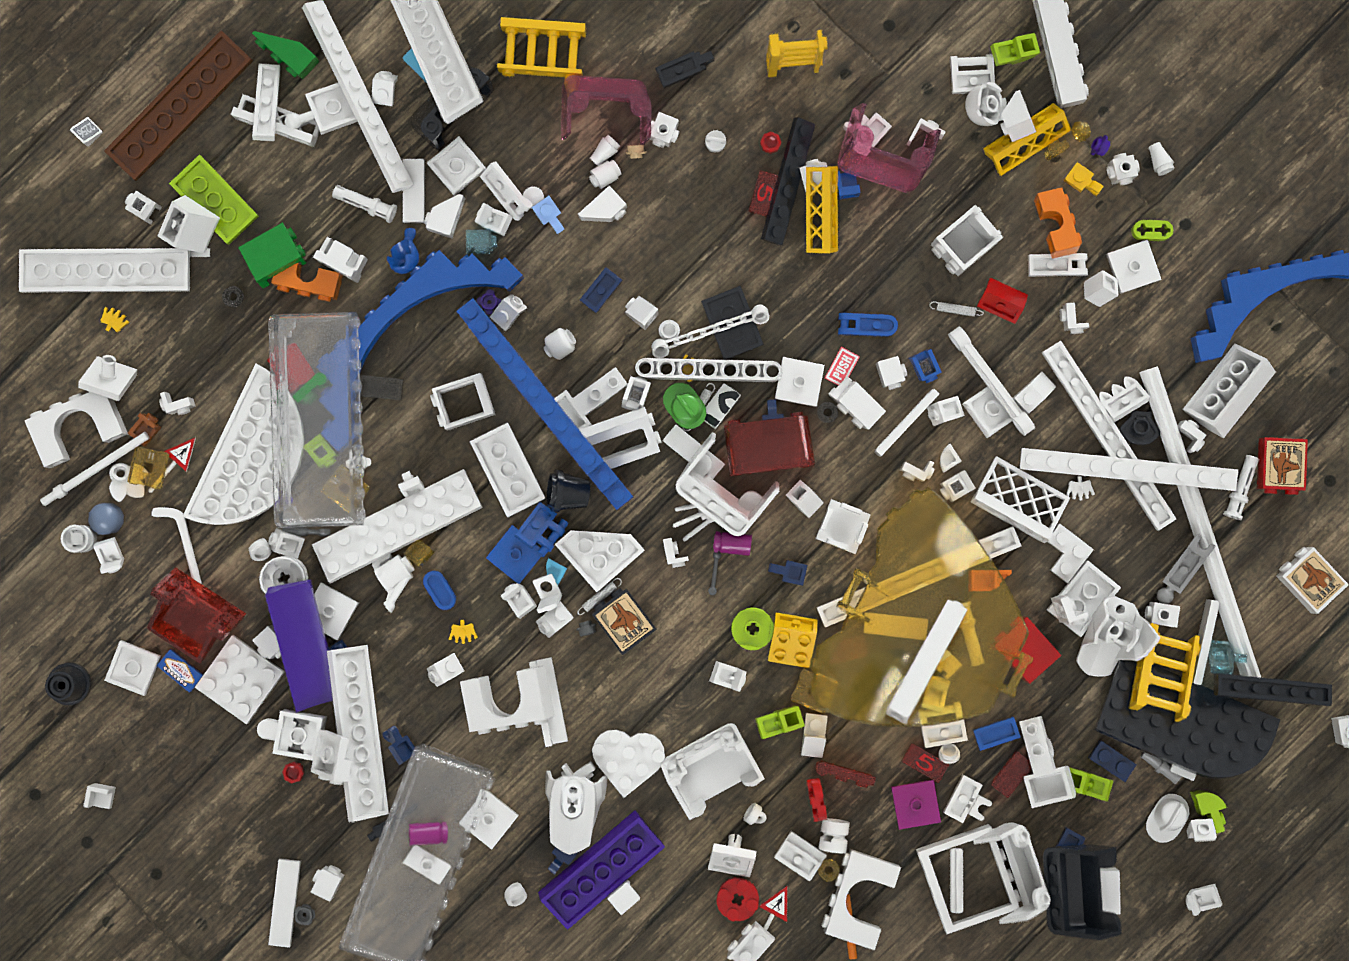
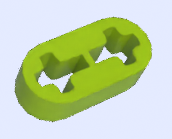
M1140 220L1131 229L1132 236L1140 241H1165L1172 236L1174 231L1172 224L1164 220ZM1143 225V229H1150V232H1145L1142 236L1137 229ZM1164 226V229L1168 230V232L1162 236V233L1155 232V229H1160Z

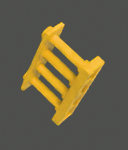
M501 17L500 26L502 31H505L507 34L505 64L497 63L499 73H502L504 76L526 74L565 77V80L577 81L578 78H583L582 69H576L578 39L586 37L585 23ZM518 32L528 35L526 65L513 64L515 36ZM539 34H547L549 37L547 67L534 66L536 37ZM560 35L568 36L570 39L568 68L555 67L557 38Z
M817 30L815 40L786 43L779 41L778 34L769 35L766 54L768 77H776L777 71L781 70V67L812 64L814 73H818L819 67L823 66L822 56L824 50H827L826 36L822 37V30Z
M1150 623L1160 637L1158 643L1186 651L1185 661L1183 663L1158 656L1154 652L1155 647L1146 657L1137 661L1129 709L1138 711L1147 704L1176 712L1174 721L1180 722L1188 717L1191 709L1189 698L1196 656L1199 655L1201 644H1199L1200 636L1195 635L1188 640V643L1160 635L1158 632L1159 625ZM1155 663L1183 671L1181 683L1154 676L1151 673L1152 665ZM1154 684L1179 691L1178 702L1174 703L1149 696V693H1147L1148 685Z

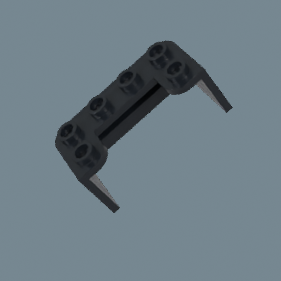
M1088 844L1054 846L1044 851V881L1050 896L1049 907L1046 909L1047 925L1053 934L1099 941L1122 935L1121 921L1118 915L1114 912L1103 911L1100 868L1108 869L1115 866L1117 862L1116 847Z

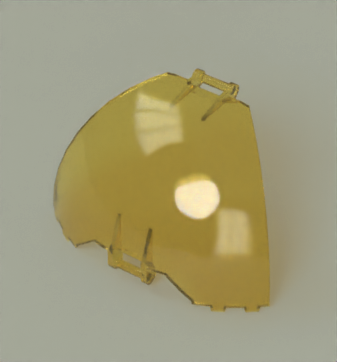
M926 487L923 490L916 489L908 495L910 499L899 508L893 507L885 514L887 519L876 529L878 530L876 563L869 573L855 568L853 572L854 577L842 600H839L836 605L837 608L847 614L842 629L820 645L817 644L815 659L811 658L810 669L814 672V685H810L811 696L815 699V706L833 715L864 724L886 727L932 726L976 717L990 712L1001 692L1014 698L1017 693L1016 688L1028 664L1031 665L1033 661L1031 656L1021 652L1028 638L1029 631L1003 577L969 527L930 487ZM863 581L867 585L856 607L853 608L849 603L860 582ZM947 600L958 601L967 609L965 617L907 723L904 724L886 714L888 707ZM1014 659L1020 660L1008 686L1002 684Z

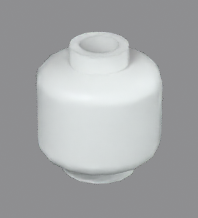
M558 328L545 337L546 346H544V351L549 357L553 356L560 360L574 351L576 340L568 329Z

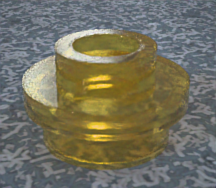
M1076 121L1073 124L1072 135L1077 141L1084 142L1090 137L1091 131L1087 122Z
M830 859L822 861L818 868L819 876L825 881L835 880L839 874L838 864ZM827 866L833 868V871L830 874H827L825 872V868Z

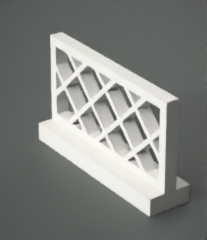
M996 456L970 502L1042 543H1046L1051 539L1053 530L1070 497ZM997 464L1005 468L1006 476L996 477L994 469ZM1021 476L1025 486L1015 488L1012 477ZM1008 478L1011 490L1001 492L998 481ZM994 482L997 494L989 495L983 491L986 484ZM1038 486L1042 488L1044 496L1034 499L1030 487ZM1027 489L1030 500L1019 502L1016 491ZM1013 493L1016 504L1007 505L1004 503L1002 495ZM1056 496L1063 500L1059 508L1052 509L1050 497ZM1045 499L1048 511L1038 513L1035 501ZM1031 503L1034 514L1030 516L1023 514L1021 505ZM1050 514L1052 523L1049 528L1041 523L1039 516Z

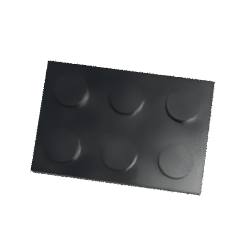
M741 286L701 301L710 325L750 312ZM752 315L746 316V318L750 319L752 318ZM754 321L714 333L724 360L764 345ZM724 323V324L719 325V326H720V328H723V327H726L727 325H726V323Z

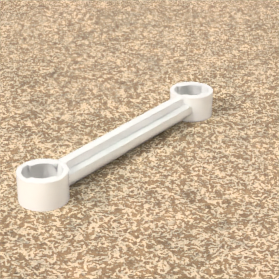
M959 326L948 335L958 350L962 351L1010 415L1019 432L1025 436L1035 429L1032 420L1019 408L971 344V340L965 331Z

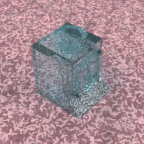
M466 230V254L468 256L473 252L475 254H488L490 251H494V248H497V236L493 235L492 230Z

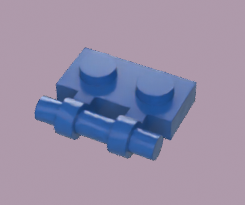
M539 502L514 537L531 549L537 542L541 545L537 553L544 557L547 552L552 551L554 548L553 544L558 537L563 536L568 522L561 519L556 524L553 519L557 513L551 512L550 508ZM549 528L552 530V533L546 539L542 534Z

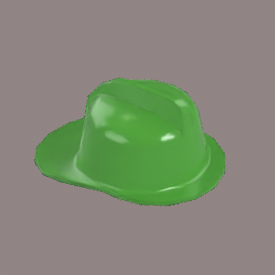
M675 383L669 386L664 393L663 404L675 422L686 429H694L700 426L706 417V407L694 389L685 383Z

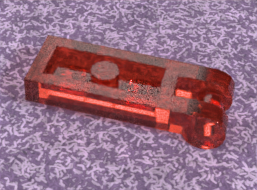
M818 761L815 764V770L819 775L824 776L830 773L835 775L837 780L847 782L848 779L856 781L855 784L861 787L868 788V785L874 786L876 780L874 775L829 762Z

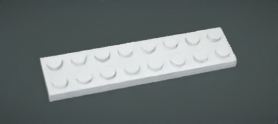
M391 0L443 120L449 124L482 103L483 98L438 0Z
M179 248L19 249V292L190 291L189 250Z
M463 469L312 544L328 582L333 583L483 507L466 471Z
M368 645L327 651L337 734L349 738L348 751L345 758L352 760V770L348 782L343 781L348 822L389 814Z

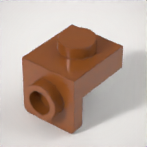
M140 413L138 415L139 419L129 430L128 434L136 438L143 432H146L150 439L141 444L146 447L162 427L157 424L159 420L152 414Z

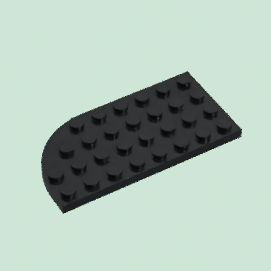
M1119 660L1094 728L1095 731L1193 774L1221 779L1245 773L1263 760L1273 744L1280 719L1230 697L1214 696V690L1192 683L1189 698L1190 713L1188 717L1180 722L1174 721L1176 712L1147 704L1138 711L1129 709L1137 661ZM1154 664L1152 665L1151 673L1154 676L1181 683V676ZM1154 684L1148 685L1147 693H1149V696L1174 703L1178 702L1179 691Z

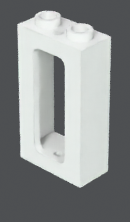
M645 407L579 429L591 445L637 429L644 430L647 442L602 457L610 469L660 452L658 444L662 443L658 431L653 432L652 426L655 425L652 413L647 414Z

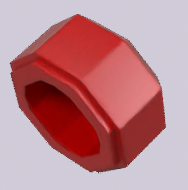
M769 132L763 135L760 145L764 152L772 154L779 150L781 140L778 134Z
M294 761L286 764L282 773L284 780L295 783L302 779L305 771L302 764Z

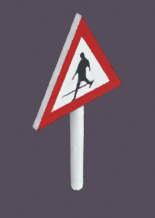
M196 438L163 451L173 462L148 490L149 493L155 490L176 464L187 472Z
M788 886L759 906L771 913L764 926L765 930L770 926L774 916L787 922Z

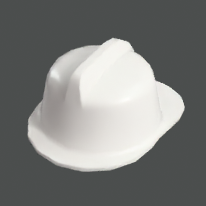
M1167 794L1157 802L1146 822V830L1153 840L1160 843L1169 842L1179 834L1189 816V806L1186 800L1177 794Z

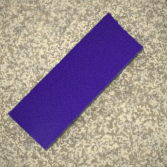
M311 580L268 587L265 597L296 713L333 701L327 656L329 649Z
M634 810L538 892L540 901L568 930L664 849L665 845L638 812Z

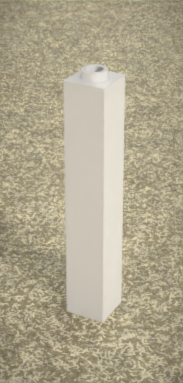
M947 600L888 707L886 714L904 724L907 723L965 617L967 609L964 608L963 604L958 601Z

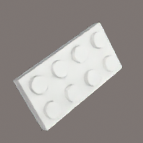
M508 423L470 441L507 517L546 499Z

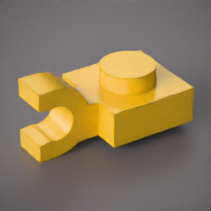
M1078 162L1064 179L1066 183L1080 193L1086 188L1093 195L1097 196L1104 187L1097 181L1091 180L1094 173Z

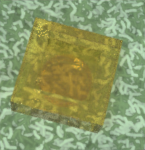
M1066 139L1062 142L1056 140L1047 146L1048 150L1044 155L1049 161L1065 152L1070 145Z
M419 539L413 542L403 554L421 568L434 554V551Z

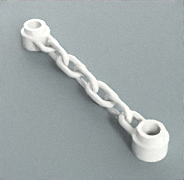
M756 305L750 312L691 331L668 340L656 339L651 346L652 353L657 358H664L669 354V349L751 321H754L756 324H764L769 320L768 309L763 305ZM752 315V318L747 319L746 316ZM726 323V327L720 328L719 325ZM700 332V336L693 338L692 334ZM673 341L674 344L668 346V343Z

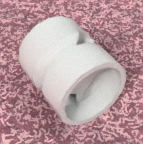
M85 525L68 526L61 534V543L69 552H89L94 548V543L97 542L96 533L89 526Z
M832 818L823 820L821 831L824 835L820 836L819 849L826 852L846 853L847 840L845 836L849 833L850 822Z

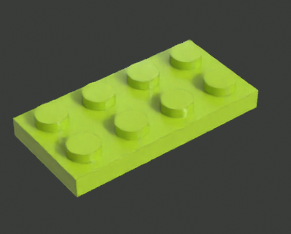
M200 154L169 183L181 197L186 195L220 218L215 232L228 245L259 217Z

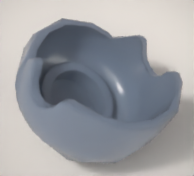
M100 503L95 505L89 512L88 522L90 528L95 533L100 535L118 532L122 527L124 515L121 508L114 503Z

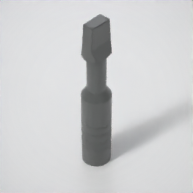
M282 527V531L296 536H330L331 533L330 529L325 528L314 530Z

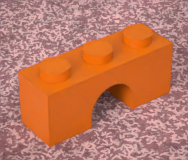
M1062 187L1037 193L1034 202L1040 220L1053 219L1060 227L1058 230L1049 232L1046 239L1052 259L1077 253L1082 244L1080 233H1076L1074 225L1076 221L1074 214L1069 211L1068 195L1064 194Z
M298 263L273 276L272 284L277 286L279 291L289 293L291 289L298 291L297 294L304 297H310V294L317 295L319 300L330 302L331 299L337 300L343 277L338 272L318 268L317 276L313 281L303 282L300 277L302 266Z

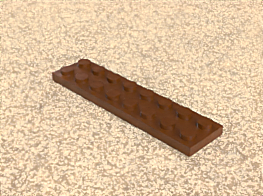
M221 30L104 152L131 178L137 181L253 60Z

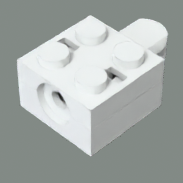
M284 709L280 711L279 720L270 718L262 720L258 724L257 733L263 739L275 741L273 754L313 761L319 729L325 730L327 716L300 711L296 713L294 710Z

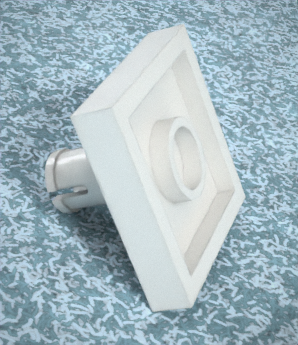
M105 355L103 358L97 356L79 380L78 388L119 401L136 378L137 369L116 363L115 357L111 355Z
M735 834L729 835L728 846L714 843L708 870L750 877L756 851L740 848L742 841L740 835H737L735 843Z

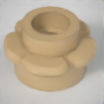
M627 145V152L625 153L630 154V158H642V154H645L646 151H644V145Z

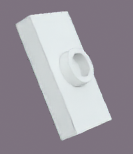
M413 845L403 859L404 864L439 885L451 868L450 864L419 845Z

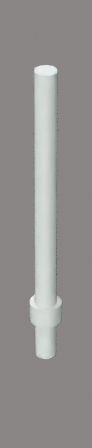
M143 432L65 484H59L54 487L51 493L40 499L41 503L46 506L57 498H63L68 494L69 490L150 439L148 434Z

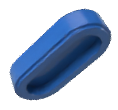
M428 572L423 579L424 587L438 608L442 610L451 609L456 603L454 591L441 572Z

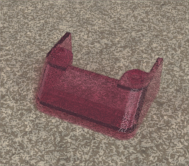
M572 75L563 82L561 140H566L571 134V113L583 112L588 106L589 99L630 102L631 112L635 116L640 117V144H645L651 138V101L647 88L642 81Z
M862 103L853 108L838 158L839 168L846 173L907 193L915 190L932 163L941 130L936 129L928 133L923 147L916 148L909 160L872 147L874 134L870 128L861 125L867 104Z

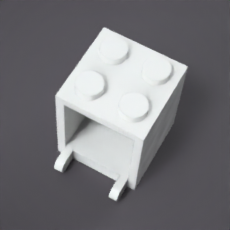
M976 205L936 237L931 244L933 253L939 259L941 257L947 263L945 265L946 268L953 275L959 276L1003 238L1001 232L996 230L981 212L980 207Z

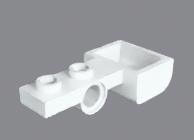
M615 367L574 398L565 390L554 399L576 427L582 429L592 425L586 415L602 406L628 384Z
M1042 716L1020 721L1033 771L1032 775L1024 776L1031 807L1035 808L1075 798L1076 790L1069 766L1055 767L1053 760L1054 749L1050 739L1047 738Z

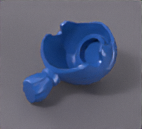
M414 228L405 229L404 240L391 248V257L387 256L390 268L396 273H409L419 263V253L413 243L416 235Z

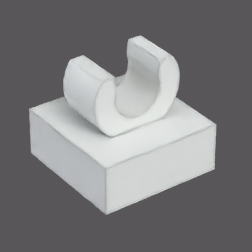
M410 471L402 474L404 482L398 484L405 498L425 488L419 477H413Z

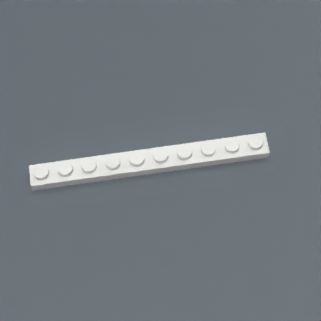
M319 0L305 3L302 9L392 193L411 188L413 183L324 1Z
M1062 341L1043 351V356L1109 457L1137 459ZM1124 480L1157 531L1176 520V517L1154 483Z
M1021 448L1019 469L1231 491H1236L1238 477L1237 469Z
M1012 526L816 608L824 627H827L1021 546V543Z

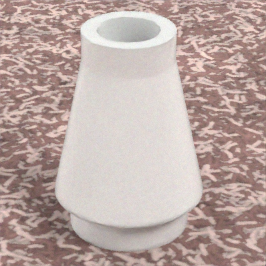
M609 135L605 138L602 137L590 159L599 166L617 153L620 145Z
M1160 142L1148 148L1154 172L1161 176L1174 169V161L1164 150Z

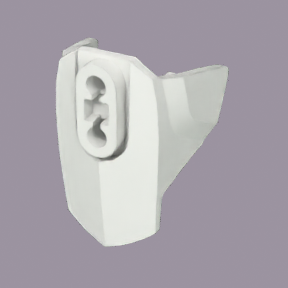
M1114 595L1108 596L1100 603L1089 624L1076 661L1079 667L1088 675L1108 676L1112 674L1119 660L1139 661L1146 657L1159 642L1160 637L1147 620L1140 616L1133 603ZM1121 605L1120 609L1116 611L1117 606Z
M546 771L545 794L549 801L550 842L556 848L570 855L590 846L597 814L606 795L607 776L603 775L596 783H592L585 777L562 776L555 780L551 772Z

